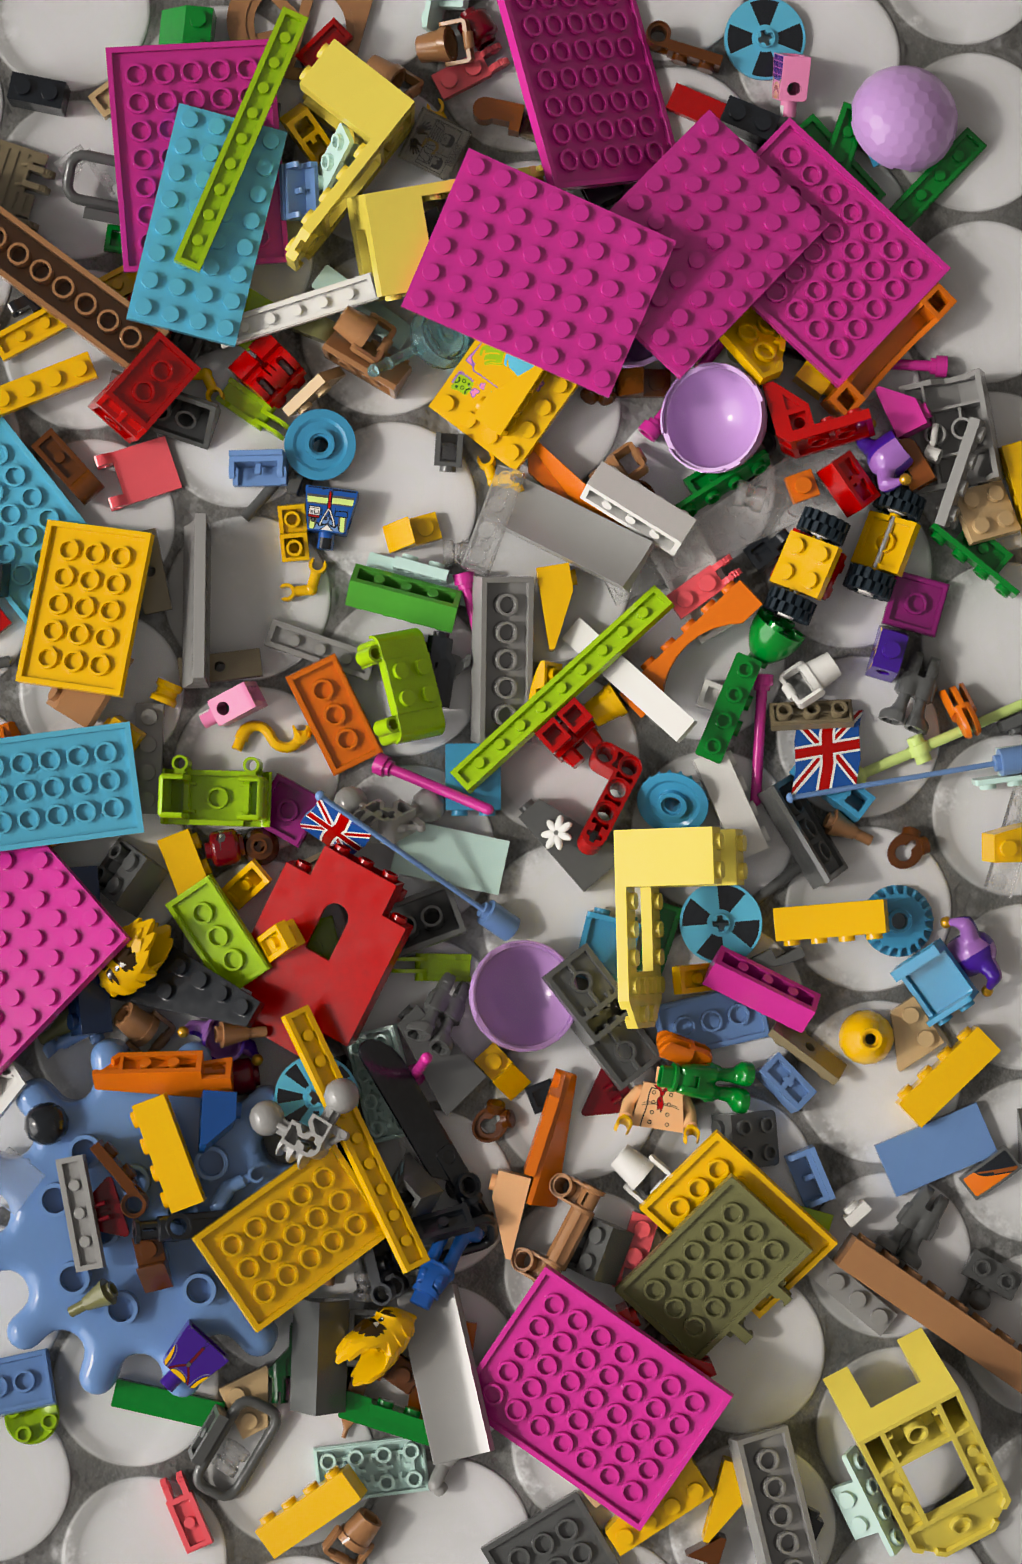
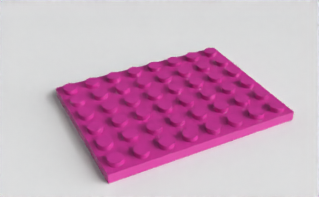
M497 0L546 182L564 191L637 183L675 144L649 45L646 42V34L636 0Z
M269 39L105 47L124 273L138 272L179 103L235 118ZM276 94L264 126L279 130ZM279 169L255 265L287 263L285 256L287 251L285 248L288 244L287 221L281 220Z
M710 110L609 210L676 240V244L635 338L680 380L830 225Z
M789 117L759 148L756 154L830 225L765 291L751 308L837 388L951 268Z
M468 148L401 307L609 398L676 244V240Z
M50 845L0 851V1075L131 940L129 935Z
M546 1264L476 1368L489 1426L638 1531H641L734 1396L732 1392L548 1264Z

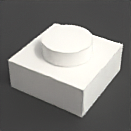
M705 679L695 706L712 712L723 685Z
M862 1198L858 1202L854 1199L843 1209L845 1214L841 1217L852 1228L872 1208Z

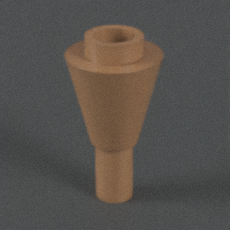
M838 809L833 813L829 812L824 819L823 827H825V834L856 839L868 846L873 840V835L858 829V826Z
M219 1022V1026L214 1028L215 1042L220 1043L221 1048L249 1040V1038L267 1037L266 1026L246 1028Z

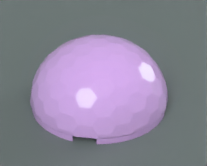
M891 66L875 72L863 82L851 104V126L858 143L873 160L889 169L897 168L907 170L909 173L926 170L943 159L954 142L958 126V113L954 98L939 78L917 66Z
M718 362L700 364L689 370L680 380L677 378L666 393L660 414L661 433L664 435V439L669 447L668 450L674 458L687 468L700 473L712 474L734 470L748 461L763 442L768 420L767 404L764 395L753 378L738 367Z
M529 940L511 941L490 951L476 967L469 989L470 1009L480 1031L493 1043L517 1052L538 1051L558 1041L568 1031L574 1019L542 977L561 963L564 958L551 947ZM575 977V979H574V984H575L576 988H578L577 980H576V977Z

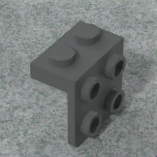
M773 1110L711 1115V1132L713 1133L718 1129L759 1168L775 1166L779 1163L776 1114Z

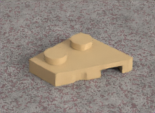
M338 366L318 373L282 410L288 417L296 414L301 415L309 411L313 407L312 403L327 394L332 386L346 375L345 372Z
M914 996L890 1010L894 1035L893 1043L897 1061L896 1068L899 1072L944 1043L935 1027L927 1025L926 1022L929 1018Z
M268 1364L219 1387L218 1390L228 1410L242 1396L251 1395L269 1402ZM253 1407L242 1409L235 1420L242 1439L267 1428L269 1425V1415Z

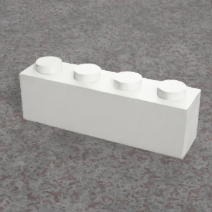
M603 461L587 482L580 496V499L633 532L653 541L656 546L672 556L676 554L697 520L685 510L677 508L666 501L664 497L656 495L643 487L640 482L632 480L619 472L616 467L608 465Z
M731 750L725 752L720 764L703 757L694 759L692 763L704 790H706L707 797L721 828L742 829L743 835H746L747 849L743 851L744 859L768 849L767 842L771 841L765 826L759 827L755 818L759 816V812L753 800L750 802L747 800L744 792L748 791L742 775L737 777L733 767L737 763Z

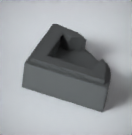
M294 471V476L290 479L286 489L290 495L298 497L305 477Z

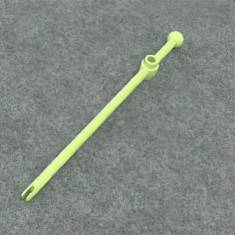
M1022 699L979 717L981 728L1022 711ZM959 726L928 740H924L922 733L906 739L909 745L907 749L862 768L859 766L857 783H865L868 777L914 758L917 765L930 761L932 759L930 754L932 749L963 736Z

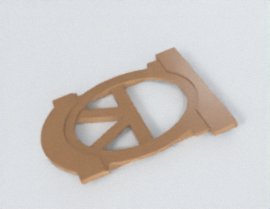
M262 0L230 1L227 12V30L230 41L270 38L273 30L262 33H255L254 30L255 14ZM271 0L280 10L284 6L297 12L287 0ZM302 0L299 12L297 13L309 17L313 0ZM335 0L344 14L346 30L353 36V40L346 48L357 56L373 0ZM304 32L285 73V79L301 81L299 77L305 68H295L297 60L295 55L299 52Z

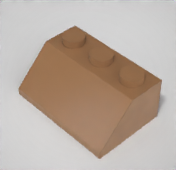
M334 331L322 347L325 358L396 399L412 372V367L408 365L410 361L398 353H395L394 356L387 353L376 364H370L350 350L352 344L337 331ZM374 339L371 342L366 341L362 349L375 356L380 342Z
M131 658V660H130V665H129V667L131 666L132 662L134 661V659H132V658ZM51 688L46 704L81 726L90 727L95 725L112 696Z

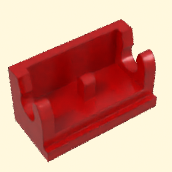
M848 450L816 472L847 518L881 496L851 450Z

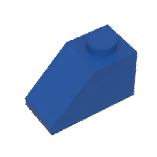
M203 1090L200 1099L198 1153H205L233 1129L236 1119L241 1118L242 1103L237 1102V1092Z

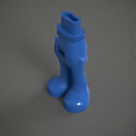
M475 1227L473 1232L456 1236L443 1263L439 1262V1258L448 1239L432 1243L427 1253L430 1261L419 1266L416 1283L412 1286L414 1293L410 1302L423 1309L430 1310L434 1300L438 1301L439 1295L454 1280L455 1269L466 1246L470 1242H480L485 1232L481 1228Z

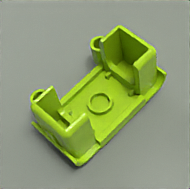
M411 628L369 636V639L373 640L362 643L357 647L356 662L362 669L377 664L380 667L392 715L376 721L373 725L374 733L379 736L380 743L383 746L397 745L442 735L445 731V718L423 633L418 628Z
M176 755L171 763L173 769H162L158 784V815L160 816L161 824L270 827L272 772H263V763L260 759L255 757L246 758L243 762L245 771L192 770V760L189 757ZM181 759L185 760V766L183 768L179 767V761ZM252 761H255L257 764L254 770L250 769Z

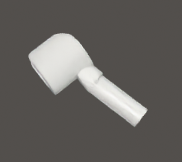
M937 423L932 424L929 445H927L924 451L926 459L935 464H939L943 455V450L936 447L939 424Z

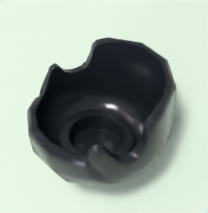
M51 1102L40 1103L33 1106L25 1116L24 1130L28 1138L35 1143L43 1146L52 1145L62 1140L67 1133L69 1119L64 1109L59 1105Z

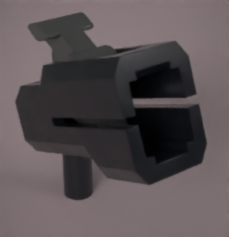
M433 631V635H428L426 646L436 678L442 709H449L454 680L457 675L471 666L472 656L468 654L462 659L460 656L452 654L453 639L449 638L450 633Z

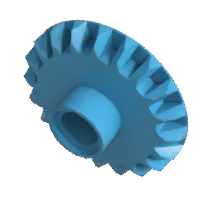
M314 409L299 415L291 423L285 435L284 449L288 462L296 472L310 480L324 481L334 479L336 476L343 474L351 465L356 451V439L351 425L344 417L331 410ZM317 440L328 442V448L324 452H316L313 449L314 443Z
M669 770L666 773L659 771L656 775L649 776L642 783L637 796V806L643 819L655 829L699 827L707 816L709 800L707 799L706 790L702 789L700 782L693 780L692 775L687 777L682 774V771L672 773Z
M891 885L875 892L868 900L887 899L890 932L883 933L882 939L867 940L870 945L880 953L893 957L911 955L920 950L929 940L933 931L934 917L932 908L926 898L917 890L904 885ZM897 913H901L905 917V924L900 929L895 928L892 924V918Z

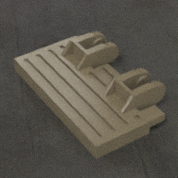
M0 139V206L32 230L38 232L39 224L17 216L29 219L36 196L25 193L26 190L45 196L50 195L51 189L47 186L29 181L31 173L48 180H55L56 173L43 168L46 167L49 155Z

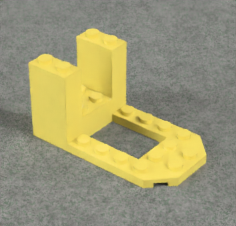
M333 39L330 45L325 43L316 55L319 59L312 67L308 65L302 71L299 79L301 80L300 89L304 92L302 97L304 100L303 105L309 108L315 119L333 133L336 132L340 123L347 125L354 139V144H359L360 146L353 154L356 159L349 167L347 165L342 167L336 176L337 183L332 189L327 187L318 199L321 202L315 211L310 209L301 221L303 226L297 236H294L285 248L287 251L285 254L287 265L296 272L304 264L301 260L304 257L310 260L348 213L346 198L363 194L415 127V101L336 39Z
M542 165L517 168L519 171L544 181L543 176L545 174ZM455 179L346 198L359 276L370 272L373 273L377 297H380L378 301L398 300L406 295L429 242L423 202L447 199Z
M712 826L614 830L618 1002L621 1010H627L628 1016L625 1017L627 1029L655 1027L662 1001V993L665 992V978L661 976V965L664 964L665 954L661 948L660 939L664 934V925L660 921L663 896L659 893V888L744 885V879H747L748 867L744 863L743 851L747 849L746 835H743L742 829H720V827ZM635 888H640L643 971L638 972L637 966L640 964V953L636 949V938L639 936L638 921H635V909L638 908L639 900Z
M922 1327L897 1340L918 1382L910 1388L871 1408L847 1366L825 1377L823 1381L842 1419L871 1469L912 1552L923 1554L924 1551L934 1552L936 1556L948 1557L995 1532L1000 1524L998 1518L1002 1510H1007L1012 1500L958 1386ZM952 1441L974 1488L925 1514L902 1466Z

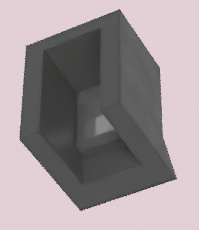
M436 432L434 466H440V472H456V467H462L464 434Z

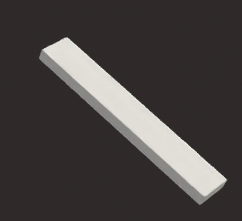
M366 273L243 312L236 345L343 312L348 305L356 308L380 300V297H377L373 273ZM221 344L222 349L231 347Z
M579 617L563 635L562 639L577 653H580L599 634ZM623 655L602 673L606 679L676 742L680 743L698 723Z

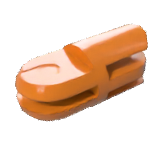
M964 683L959 684V691L956 686L949 687L950 698L945 690L939 691L938 694L952 722L957 723L963 736L967 739H972V731L975 736H979L981 734V725L976 715L977 708Z
M667 1030L657 1033L656 1044L661 1058L678 1064H708L712 1062V1052L707 1045Z

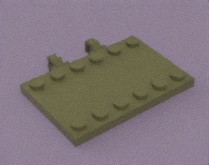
M731 1173L615 1287V1292L684 1355L701 1360L726 1335L730 1338L735 1335L746 1345L753 1338V1331L747 1330L744 1327L745 1316L765 1297L768 1299L772 1295L775 1299H781L785 1307L792 1300V1293L784 1286L787 1283L784 1278L813 1250L801 1236Z

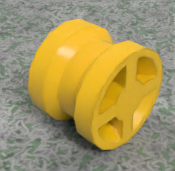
M158 677L156 681L157 688L151 693L149 698L175 708L177 705V695L182 693L183 688Z

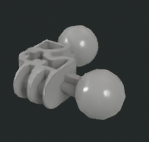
M354 786L341 788L335 794L333 801L393 844L416 831H425V822L438 821L444 815L446 809L445 798L426 789H421L414 795L411 805L399 799L393 802L392 808H385V802L379 798L368 803L366 794L360 788ZM372 835L369 838V841L371 843L375 844L379 842L381 844H384Z
M337 1078L331 1081L326 1086L324 1092L326 1107L321 1116L314 1113L311 1115L308 1121L309 1127L293 1119L291 1122L286 1120L281 1106L271 1100L261 1101L251 1109L249 1115L250 1124L257 1134L271 1136L276 1133L282 1138L277 1145L276 1155L281 1156L286 1152V1161L292 1163L297 1160L298 1169H303L311 1158L315 1160L324 1158L328 1154L329 1149L332 1148V1145L342 1140L347 1141L350 1138L349 1132L335 1124L341 1114L352 1111L358 1105L359 1090L356 1084L347 1078ZM298 1137L310 1142L313 1141L317 1148L313 1150L309 1143L300 1140Z

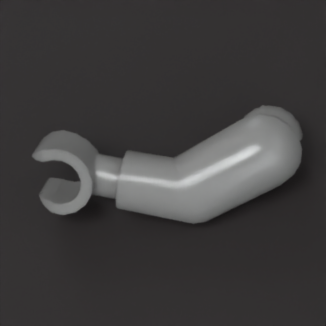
M458 1460L435 1465L428 1481V1488L436 1496L440 1497L447 1491L448 1486L443 1481L449 1469Z

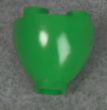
M761 606L750 626V653L748 656L761 661V668L766 669L768 664L779 662L792 655L803 643L806 636L800 631L793 629L795 626L793 621L784 617L779 619L774 616L773 612Z

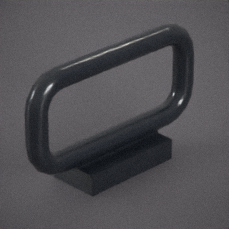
M466 1202L413 1217V1224L424 1246L473 1232L475 1227L486 1225L487 1235L478 1243L470 1242L461 1257L487 1249L495 1243L498 1237L496 1218L489 1214L472 1217ZM449 1249L443 1250L439 1262L444 1261ZM391 1250L392 1265L396 1270L402 1272Z

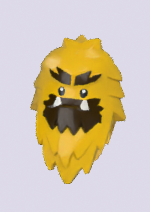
M139 917L128 926H123L122 929L129 935L131 940L98 974L100 986L105 988L112 997L130 995L135 993L137 989L144 987L146 981L157 975L156 972L164 963L172 948L173 939L170 938V925L159 926V923L155 922L154 918L142 921L143 918Z
M382 1306L377 1309L372 1317L364 1318L343 1338L335 1351L337 1355L336 1364L346 1360L352 1361L361 1354L351 1373L353 1386L374 1382L396 1363L415 1333L414 1323L417 1319L416 1315L397 1307Z

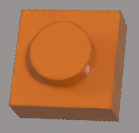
M811 468L784 478L793 505L820 495Z

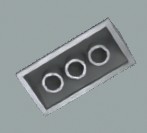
M113 369L110 382L122 372ZM181 392L150 427L149 431L208 450L221 409L216 403Z
M790 774L758 793L757 796L811 887L815 889L831 882L848 869V866L830 836L825 834V828L808 799L793 800V803L787 802L786 795L790 792L792 793L794 777Z
M442 884L404 898L403 901L395 903L390 912L391 914L397 912L404 915L408 919L407 923L414 926L398 958L467 933L453 892Z
M304 1298L293 1306L291 1411L312 1416L346 1412L347 1360L336 1364L337 1355L335 1351L339 1343L348 1334L350 1299Z

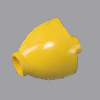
M871 1010L855 1011L845 1019L839 1031V1046L844 1054L853 1062L863 1065L875 1064L885 1059L891 1051L894 1042L893 1029L888 1020L880 1013ZM868 1034L875 1036L876 1040L873 1044L866 1043L865 1037Z

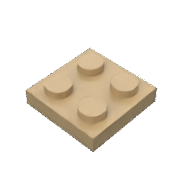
M1002 480L967 488L964 497L960 496L957 507H960L958 519L969 546L1012 535L1021 530Z

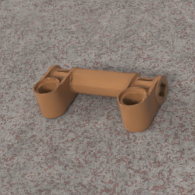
M565 1173L554 1175L549 1183L551 1193L571 1205V1208L546 1256L539 1251L521 1247L512 1253V1267L533 1282L538 1278L546 1264L559 1273L566 1271L570 1260L595 1215L593 1211L599 1199L606 1194L604 1191ZM569 1181V1189L566 1193H563V1184ZM527 1255H530V1264L528 1267H525L524 1260Z

